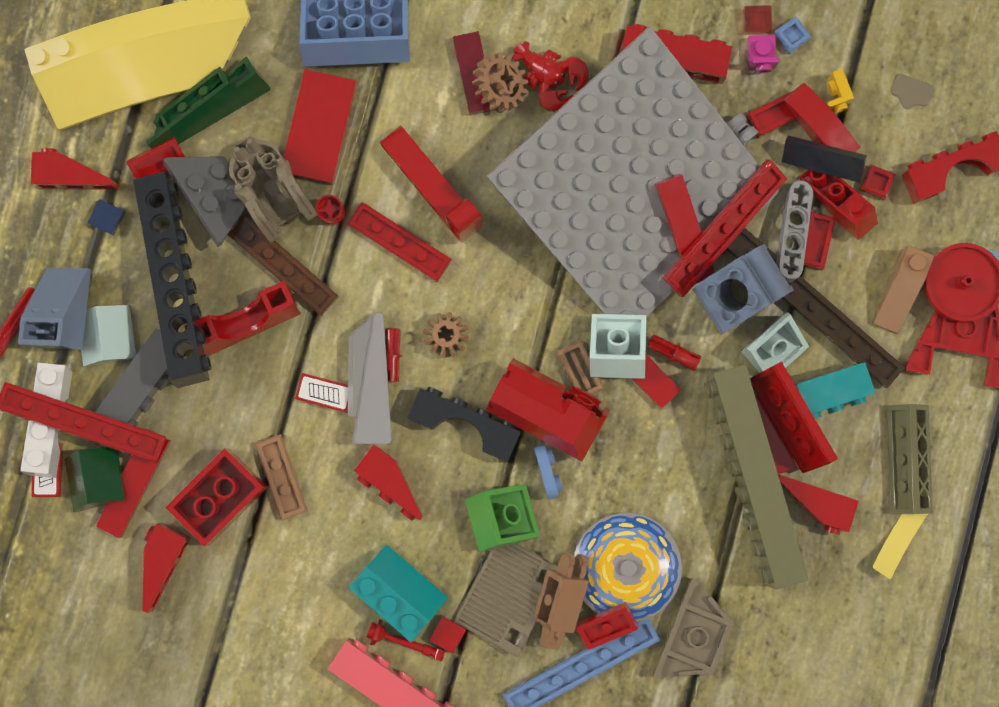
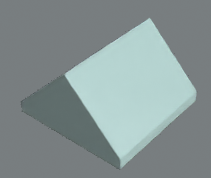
M130 305L95 306L87 309L83 349L81 350L83 367L135 358L137 349Z
M786 312L745 347L741 353L759 372H762L781 361L786 368L809 345L792 316Z

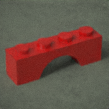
M994 131L981 137L983 141L973 144L972 140L957 146L958 151L951 154L948 153V150L932 156V161L925 164L923 160H919L908 165L909 170L901 176L913 205L945 191L946 178L953 166L961 164L972 165L979 168L987 176L999 172L998 132Z
M282 281L260 291L257 298L241 310L220 316L207 315L199 319L200 329L204 330L207 344L203 345L204 353L210 356L300 315L301 312L286 282Z

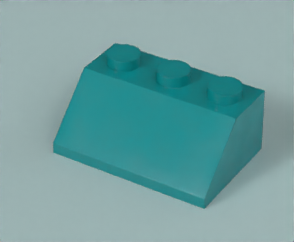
M388 544L348 587L410 642L416 638L448 599L442 591Z

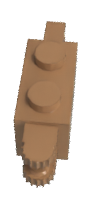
M565 553L560 558L557 570L547 569L534 613L536 621L543 625L540 644L547 649H559L565 633H574L589 583L585 579L588 559L585 555L578 554L574 557L570 553Z

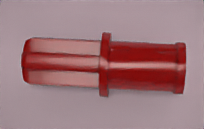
M398 328L385 329L387 376L390 382H399L400 358L403 357V355H400L401 330Z
M652 335L647 345L649 349L668 357V362L672 363L674 361L692 371L696 370L702 357L680 346L681 343L679 342L675 345L657 335Z

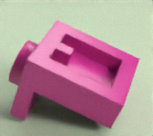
M775 35L748 36V70H756V73L771 72L779 63V57H776Z

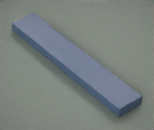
M649 619L637 622L638 630L588 650L585 648L503 693V697L509 707H540L660 641V638Z

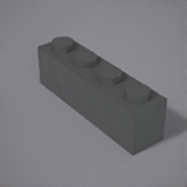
M156 328L95 413L137 426L138 422L136 420L142 412L146 413L155 401L152 399L158 390L162 391L169 383L161 331Z

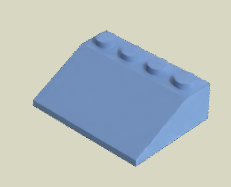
M301 0L299 44L303 67L410 62L408 0Z

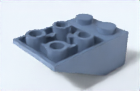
M46 268L21 316L19 345L47 349H83L91 269Z

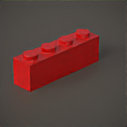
M640 24L626 26L621 52L644 32L647 27ZM659 29L658 32L654 31L690 78L720 84L724 83L727 77L732 46L726 45V42L722 40L703 41L700 40V37L686 34L684 37L674 35V32L666 29Z

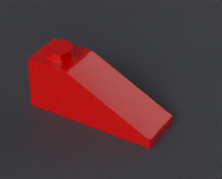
M42 148L41 152H32L31 185L37 189L118 190V184L115 181L59 153L57 149Z
M778 475L782 489L817 523L825 525L824 531L840 535L841 531H850L859 503L858 500Z
M157 523L155 527L151 526L144 538L147 543L144 547L142 611L146 613L152 612L155 609L191 537L164 523Z

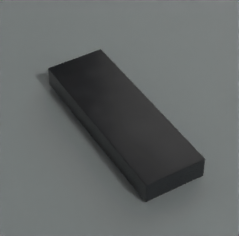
M788 135L785 140L782 163L860 183L867 155Z

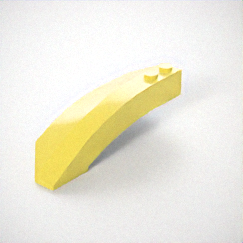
M187 0L99 22L25 49V53L35 83L58 130L61 131L133 105L188 91L218 67L224 68L227 60L229 61L239 43L237 40L243 28L247 27L251 16L246 0Z

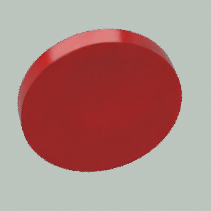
M958 243L944 248L934 256L923 283L928 302L941 316L956 322H971L989 315L999 305V261L990 251L972 243Z

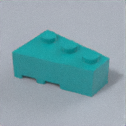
M865 362L795 384L815 419L822 417L820 411L827 409L828 414L844 410V403L850 402L851 407L867 402L866 396L876 393Z

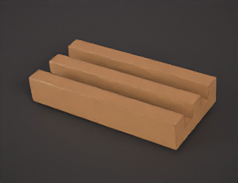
M582 340L557 351L558 357L573 387L580 388L564 355L567 352L587 390L585 392L592 395L605 389L599 377H592L596 387H591L574 352V349H579L590 372V357Z

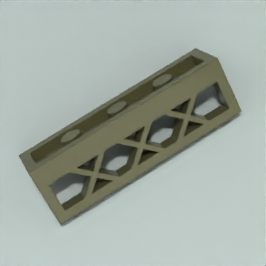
M887 405L891 514H932L929 405ZM916 410H919V423H917ZM918 440L920 441V450H918ZM919 468L921 469V478L919 477ZM920 495L922 496V508H920Z

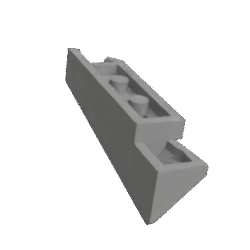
M383 313L369 314L367 316L368 319L349 335L348 417H356L352 444H391L392 442Z

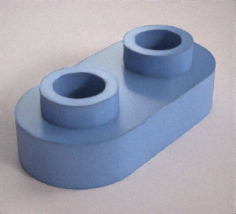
M545 445L534 447L548 500L558 498V492L563 491L559 475L553 476L551 465L555 464L552 450H546Z

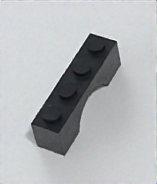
M428 386L427 390L420 388L407 417L409 420L432 430L442 422L450 419L465 420L479 431L482 438V451L508 463L521 433L516 430L517 426L502 419L501 423L492 420L493 414L478 408L476 412L466 408L468 403L455 397L451 401L441 397L443 392Z

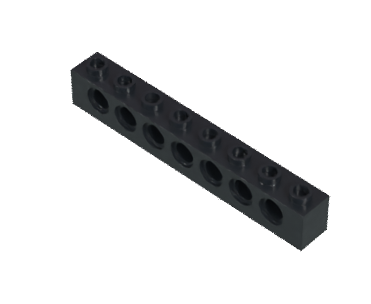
M165 172L133 179L169 381L176 388L209 381L208 371L212 370L208 354L204 353L203 345L207 344L205 332L202 328L200 329L198 321L202 319L199 304L195 303L193 295L197 294V288L194 279L190 278L189 269H192V262L189 254L185 253L184 245L188 241L185 230L181 228L179 221L183 220V214L180 205L176 204L175 196L178 195L177 185L174 180L169 179ZM164 201L162 206L155 208L157 203ZM169 225L166 231L160 232L163 226ZM174 249L170 256L164 257L168 250ZM178 274L175 281L169 282L172 275ZM183 299L180 306L173 307L177 300ZM188 324L184 332L178 333L180 326ZM193 349L191 356L183 359V354L187 350Z

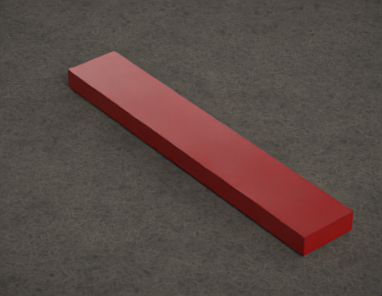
M765 160L663 277L664 281L679 297H685L787 180L786 176L772 160Z
M4 382L0 392V411L153 463H157L166 436Z

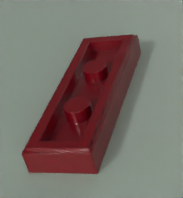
M479 31L453 36L469 115L493 111L490 110L489 102L481 103L483 99L482 94H475L479 87L472 84V81L478 78L473 74V71L478 68L476 64L484 58Z

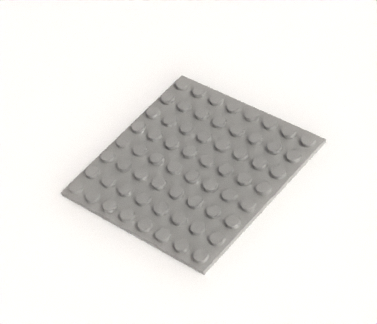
M648 27L486 177L603 314L649 315L674 291L664 281L663 277L679 260L655 183L677 174L683 175L701 232H703L760 166L654 30ZM777 190L766 204H768L780 191Z

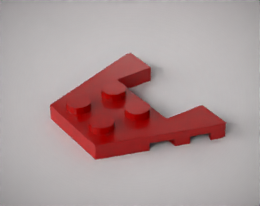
M997 306L989 315L971 322L952 321L934 310L903 371L930 375L934 349L947 350L987 358L983 386L999 389V307Z

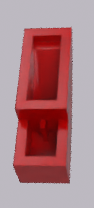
M802 83L783 100L811 141L856 152L861 148L839 118L806 83Z

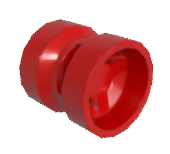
M325 195L318 199L315 210L320 220L330 226L339 224L345 216L344 206L341 201L334 195Z

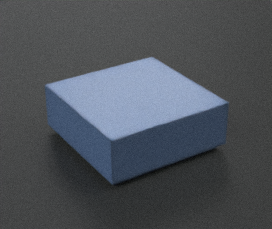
M794 17L773 33L789 55L812 38L797 17Z

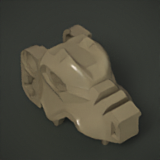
M251 136L234 145L229 164L230 177L236 184L234 193L245 204L253 220L270 243L280 238L279 233L281 231L278 227L290 218L301 213L309 221L318 215L308 197L294 179L289 161L282 157L277 146L266 140H259Z

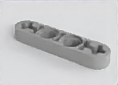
M805 181L794 182L787 189L785 195L776 265L788 283L795 281L803 271L813 199V189ZM797 189L801 190V195H804L799 201V206L795 205L798 202V194L795 193ZM791 213H797L801 216V225H795L790 221ZM787 238H794L798 241V250H791L787 247ZM790 257H795L791 260L790 269L794 270V272L789 275L788 270L783 267L789 263Z

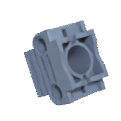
M765 244L737 258L693 288L694 293L721 335L794 291L767 251L768 248ZM733 279L739 280L746 286L748 291V301L746 304L737 301L733 297L731 292Z

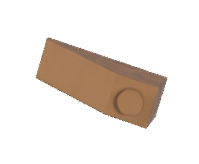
M910 245L900 251L872 322L873 325L895 334L899 333L926 279L934 255Z

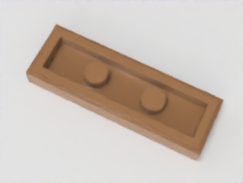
M282 434L255 443L281 521L307 512L308 509Z

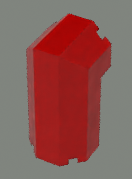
M513 358L485 410L582 462L610 410L606 406L602 410L599 407L601 401L582 389L572 386L570 391L565 390L567 385L561 384Z

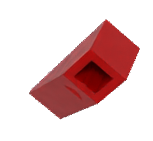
M807 170L800 176L801 181L807 182L812 187L813 195L832 217H836L839 225L855 239H861L878 224L875 207L841 178L812 170Z
M373 444L354 470L358 474L356 479L367 488L373 485L380 490L378 496L390 505L395 501L403 507L400 512L413 521L415 518L421 520L424 516L398 462Z

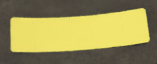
M902 514L877 556L873 565L875 570L889 579L892 578L903 554L928 514Z

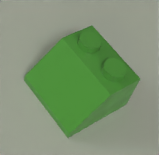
M526 484L483 491L465 499L479 553L540 537Z

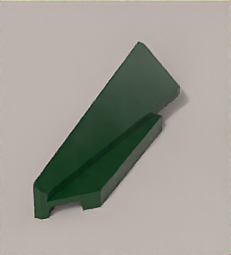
M247 56L228 74L221 67H218L156 114L153 122L156 126L154 136L147 139L146 143L150 148H153L175 137L178 144L269 92L270 86Z

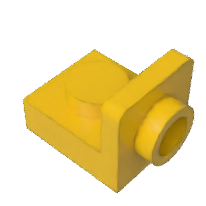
M842 68L832 72L827 82L828 92L831 97H835V100L827 102L826 105L834 114L848 109V105L854 99Z

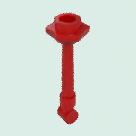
M381 619L377 623H371L366 637L371 639L370 645H375L382 639H386L421 652L422 655L432 656L433 659L441 662L446 652L441 648H433V646L428 644L423 645L415 641L410 642L406 638L386 632L383 620Z

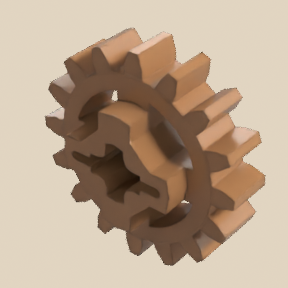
M501 52L496 55L489 54L476 64L478 68L473 71V74L478 78L472 81V84L479 87L475 94H482V104L489 102L490 110L498 107L499 112L514 109L524 101L522 96L526 95L528 91L523 86L528 84V80L522 79L525 70H518L519 62L512 63L511 55L503 58Z

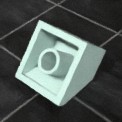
M592 314L590 377L645 379L647 315Z

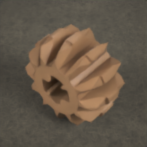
M452 312L447 313L446 320H443L441 313H437L436 316L439 321L437 324L432 319L427 321L433 327V330H423L424 334L432 336L424 340L425 345L435 343L430 350L432 354L441 348V358H445L446 350H450L451 356L455 357V346L461 351L465 349L459 340L469 341V336L460 334L467 331L468 326L462 325L457 327L461 323L462 317L458 316L452 322ZM446 328L448 332H454V336L450 335L452 340L448 342L444 338L439 339V334L442 335L441 330Z

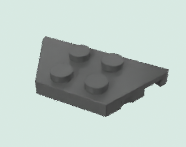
M224 157L165 158L163 164L216 246H221L230 230L238 223L240 216L247 210L245 204L234 193L236 184L230 177L228 162Z

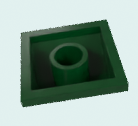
M109 447L77 450L64 459L73 512L76 513L126 500L118 450Z

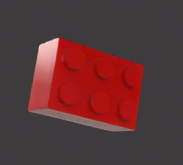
M224 448L165 508L204 547L210 546L268 486L231 449Z

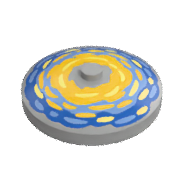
M616 513L599 519L583 533L574 551V557L581 554L585 555L588 559L585 579L589 583L584 596V602L597 614L626 602L636 622L649 619L661 612L671 602L681 581L682 561L675 540L660 523L641 514Z

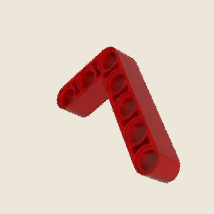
M401 125L379 142L461 243L483 226L482 215L468 198L462 200Z

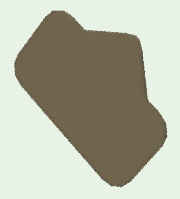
M898 74L891 92L899 97L903 107L907 109L918 104L921 106L928 105L933 93V86L907 75Z

